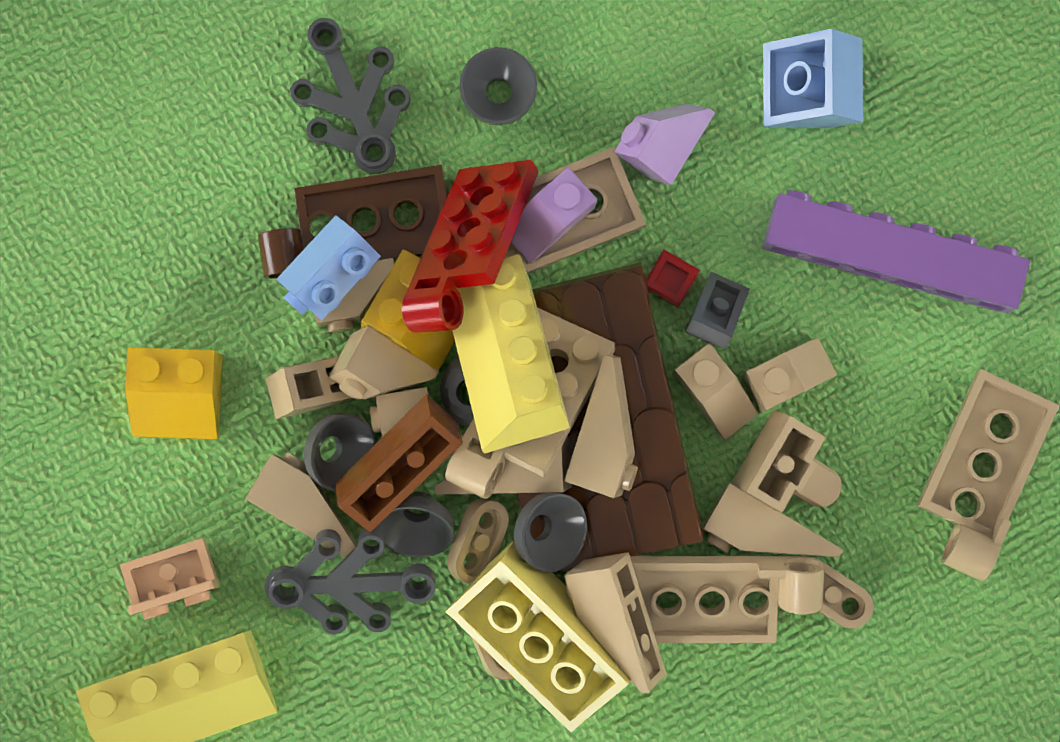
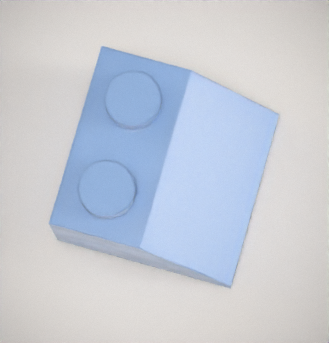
M828 29L764 43V127L832 128L863 122L862 38L835 29Z

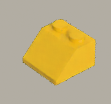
M403 249L362 319L361 329L369 325L439 371L455 343L453 331L413 333L407 328L402 315V303L421 258Z
M127 347L125 392L132 437L219 440L223 355L215 350Z

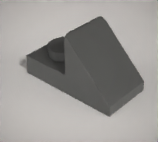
M710 272L685 332L704 342L726 349L733 336L750 288Z

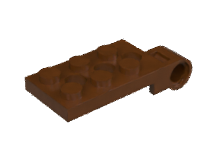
M442 165L294 188L300 229L282 228L262 232L257 235L264 278L277 279L315 238L311 233V225L315 219L323 216L333 219L336 215L352 227L381 256L378 260L389 258L397 260L403 249L416 256H422L447 199ZM404 203L413 204L419 210L416 222L408 226L401 225L395 220L396 209ZM361 210H370L377 217L375 227L369 232H359L353 227V218Z

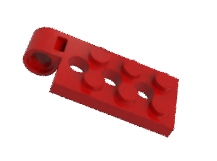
M532 159L459 169L403 299L402 315L407 328L411 332L424 333L456 330L461 325L464 315L462 297L457 288L493 285L495 283L539 173Z

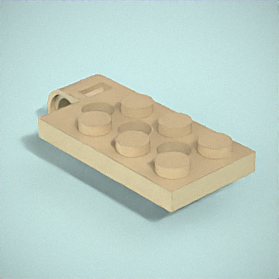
M615 147L536 178L526 205L536 194L569 167L591 192L600 195L603 206L597 213L588 214L531 265L513 245L509 246L505 258L520 254L526 272L530 274L646 227V222L619 156L614 152Z
M537 308L550 356H561L568 361L566 369L555 374L570 428L525 441L518 446H509L484 454L473 418L462 437L463 443L451 456L446 469L445 479L487 499L494 492L501 479L505 467V459L545 477L594 389L604 355H613L615 351L614 342Z
M983 369L976 371L916 505L955 524L944 548L941 563L981 582L987 579L997 562L1002 543L1012 523L1008 520L1060 406ZM997 414L1006 416L1011 422V432L1004 439L994 436L990 429V422ZM979 453L988 454L994 462V470L987 478L978 476L973 470V460ZM962 492L972 494L977 502L975 512L969 517L960 515L955 507L956 498Z
M630 556L657 643H776L778 605L781 609L794 614H812L822 609L824 563L813 557ZM670 591L678 594L680 600L674 607L663 608L656 603L657 597L663 592ZM710 591L718 592L724 597L721 604L714 608L702 606L699 602L700 598ZM758 591L767 596L765 603L757 608H750L743 603L746 595L751 592Z

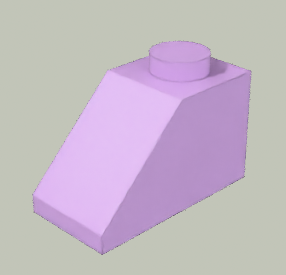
M682 104L638 115L624 129L621 141L614 152L646 178L672 185L715 112L706 107Z
M567 167L525 206L511 243L531 265L595 209L597 198L574 172Z

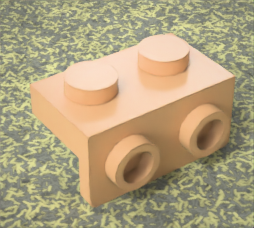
M206 538L197 539L119 564L131 601V606H128L129 614L142 613L144 620L169 613L167 604L184 599L186 607L210 600L209 591L220 588Z

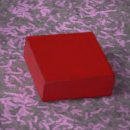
M663 249L645 280L648 292L679 308L700 270Z

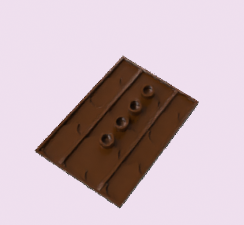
M639 262L532 289L537 308L615 343L613 355L621 357L635 449L632 465L638 466L631 490H624L622 496L616 498L571 484L572 487L568 490L558 492L571 496L582 506L587 520V535L584 546L576 559L566 568L557 572L569 571L585 559L628 552L630 556H637L638 554H647L679 547L680 545L702 542L704 534L642 263ZM561 356L551 357L555 373L565 370L568 366V361ZM592 393L568 434L570 436V461ZM517 493L520 509L522 510L528 501L542 493ZM543 515L535 517L531 522L530 535L532 538H537L544 531L545 519Z

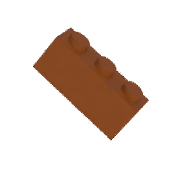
M426 394L335 483L338 507L367 531L372 532L463 443L458 421Z

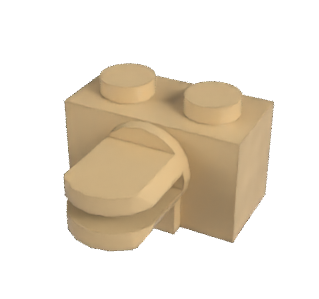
M773 410L731 482L732 485L781 513L784 511L792 495L813 506L827 507L834 503L841 491L839 475L833 469L814 458L826 437L792 416Z

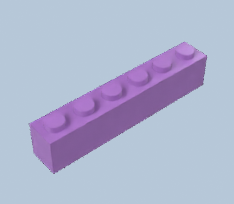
M788 190L786 195L779 193L773 202L762 245L763 250L1009 314L1019 308L1031 259L1018 256L1019 250L1015 248L994 245L993 249L978 246V240L970 236L953 234L952 238L936 235V229L925 224L911 223L910 227L894 224L895 218L883 213L870 212L869 217L852 212V206L841 202L829 201L827 206L811 202L812 196L799 191Z

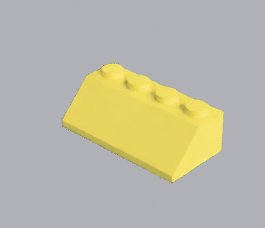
M520 254L504 258L493 285L457 288L462 297L464 315L461 325L456 330H452L484 454L570 428L532 287Z
M514 540L479 573L446 610V613L570 732L576 729L630 682L627 675L577 617L573 602L567 595L566 585L552 572H542L525 563L515 548Z
M251 630L75 690L89 734L95 742H194L278 712Z

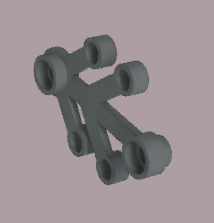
M329 18L317 19L308 29V40L315 52L325 56L342 98L315 88L306 79L295 81L290 88V95L294 103L300 107L312 105L352 121L358 136L332 128L330 123L321 117L314 118L308 123L306 128L307 135L310 141L316 145L328 143L353 153L356 164L367 173L379 174L385 172L392 166L396 157V149L390 137L400 113L407 110L411 101L409 92L404 86H390L384 95L386 106L374 130L368 113L383 76L388 74L394 67L393 55L386 47H376L371 50L368 56V69L359 91H357L339 49L343 42V35L339 25ZM324 33H331L334 36V40L329 45H322L319 43V37ZM380 54L386 55L389 58V62L384 67H377L373 63L376 56ZM301 87H308L311 89V95L305 100L298 99L296 97L297 90ZM396 92L404 94L405 101L401 105L391 104L390 97ZM317 125L327 127V133L322 138H315L312 135V131ZM380 147L383 150L381 158L378 160L369 159L367 152L370 148Z
M375 528L372 532L364 529L359 535L358 545L328 575L311 576L325 560L334 559L340 553V535L334 530L325 529L316 535L314 547L294 567L281 566L269 573L266 578L265 592L270 601L279 608L291 609L299 606L318 620L327 633L339 634L346 629L348 612L343 606L365 621V625L370 631L383 632L390 626V608L381 602L370 603L358 593L401 591L406 600L413 603H423L430 600L435 593L436 576L431 568L421 563L412 564L403 572L355 574L371 558L378 557L383 553L385 535L378 528ZM368 539H374L378 541L379 544L376 546H368L365 544L364 541ZM323 541H330L335 546L332 548H325L320 543H322ZM422 577L425 580L421 582H416L411 578ZM281 583H290L294 586L284 587ZM313 594H329L343 606L338 604L327 606ZM380 614L385 618L383 620H374L371 616ZM337 616L341 621L331 622L328 618Z

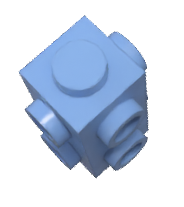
M335 215L276 280L289 291L283 298L301 315H304L309 309L322 321L330 311L339 306L342 298L351 288L370 272L372 266L381 256L352 227Z

